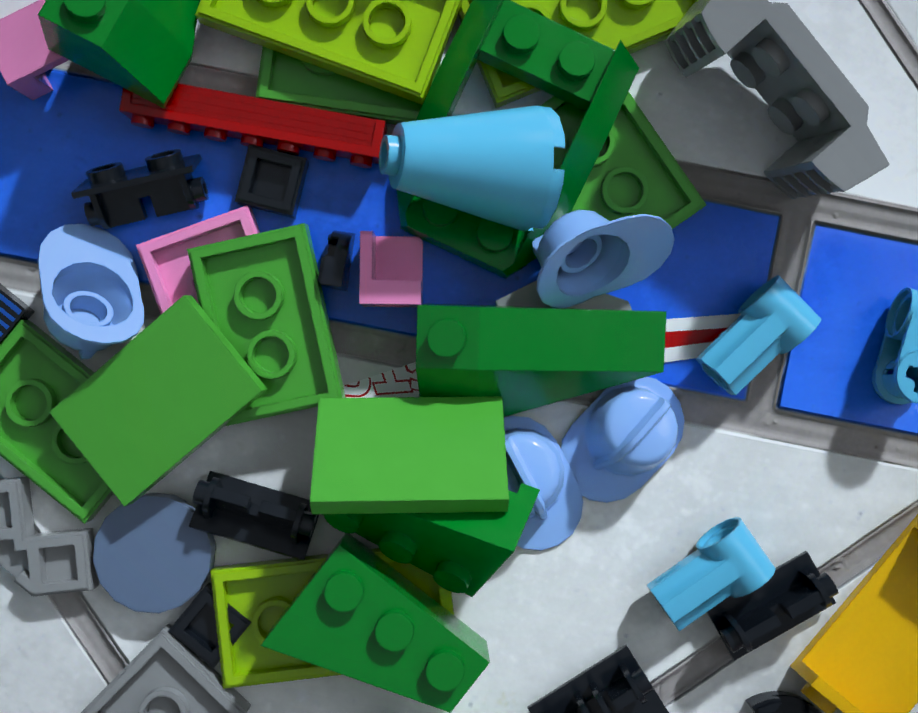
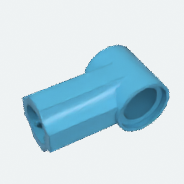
M777 275L763 284L743 303L738 311L741 315L696 360L701 365L702 370L717 385L730 395H737L778 354H785L802 343L817 328L821 318Z
M740 517L727 519L712 527L698 540L696 551L647 584L657 602L679 631L729 596L737 598L748 595L762 587L774 575L776 570L774 565Z

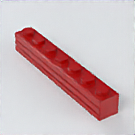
M178 83L165 109L125 88L122 91L119 108L120 112L131 119V124L142 128L153 129L155 123L168 126V131L180 135H190V131L194 130L204 132L205 138L219 142H226L227 137L241 139L240 144L244 146L263 147V143L276 145L277 151L291 155H299L300 150L314 152L313 157L323 161L335 162L336 157L350 159L351 165L361 168H371L372 163L379 164L381 141L383 136L387 135L388 130L384 120Z

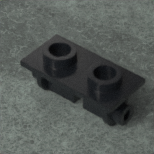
M180 149L168 150L145 158L147 166L124 170L121 162L90 169L86 172L88 179L71 193L73 199L84 196L90 197L91 202L84 204L86 218L91 226L101 225L104 229L146 220L148 216L141 199L143 197L150 196L157 217L198 209L199 202L209 199L203 177L193 179L191 173L194 172L202 160L201 155L196 154L183 157Z
M210 471L207 480H199L195 488L192 503L197 504L189 527L304 561L320 514H312L310 500Z
M807 551L776 567L774 575L759 589L743 597L734 598L729 596L707 612L734 661L836 604L833 596L839 593L836 585L827 573H819Z

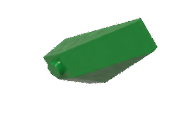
M46 0L38 13V17L49 50L165 109L192 60L197 24L195 13L200 0Z
M432 303L417 305L416 374L419 396H502L503 415L506 417L664 372L666 311Z

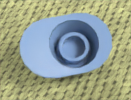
M576 210L566 213L554 221L543 235L537 237L532 242L533 253L541 266L536 287L541 301L552 308H568L593 297L628 287L646 279L659 269L671 254L675 240L672 228L661 217L648 214L626 216L609 221L595 211Z
M87 224L63 225L47 235L40 245L38 269L44 305L43 319L50 334L60 343L78 350L81 359H90L97 351L104 350L113 344L123 343L136 336L144 324V306L141 298L137 268L131 252L117 237L104 229Z
M644 377L606 388L571 425L562 439L561 450L579 483L582 496L589 500L606 503L625 499L640 489L674 453L683 436L685 419L680 401L668 386L655 378Z
M504 417L508 490L517 493L521 483L540 489L517 546L532 550H545L558 546L573 534L581 519L583 497L579 483L556 439L545 426L529 417Z

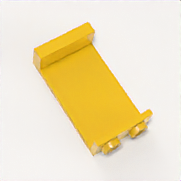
M918 514L790 665L793 670L807 681L800 691L825 713H834L837 708L843 713H909L918 703Z

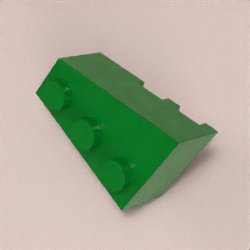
M521 483L517 493L509 490L508 512L322 515L335 529L348 534L356 533L378 545L380 551L391 560L404 564L411 563L431 574L435 582L442 588L454 593H465L473 597L514 553L540 489Z
M348 533L344 534L275 622L260 645L449 713L452 712L490 663L487 641Z

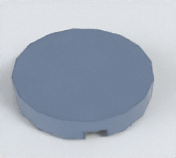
M149 493L141 496L136 502L126 507L121 504L105 517L95 536L93 563L99 583L114 601L135 612L159 614L181 607L202 589L211 574L210 571L214 568L216 542L213 534L189 527L195 509L186 503L188 501L174 494Z

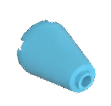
M537 105L401 122L396 124L392 135H384L379 151V169L381 174L389 175L390 185L393 189L520 231H534L533 228L542 229L549 223L558 205L565 170L553 169L554 147L565 148V134L557 113L551 107Z

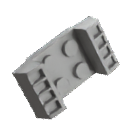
M698 0L690 7L666 38L665 45L675 64L686 78L727 53L732 59L730 66L735 76L745 86L755 88L769 105L768 114L773 123L784 133L792 134L798 142L763 172L779 190L791 199L813 195L818 196L826 193L831 194L833 192H845L890 165L867 126L868 104L788 3L769 2L768 0Z

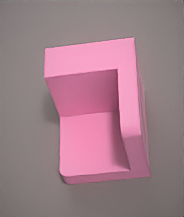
M38 0L0 19V72L8 86L31 100H35L53 91L45 72L69 60L48 49L38 17V13L46 0Z
M360 231L359 304L364 307H417V305H421L423 292L422 239L420 237L376 236L373 231Z

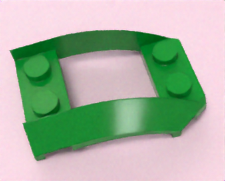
M472 0L438 69L416 120L452 116L478 60L586 111L559 169H563L565 172L558 205L545 227L542 229L533 228L534 231H520L397 190L400 228L507 279L536 259L533 253L532 242L537 237L543 235L554 221L572 211L639 67L621 40L614 50L511 0Z

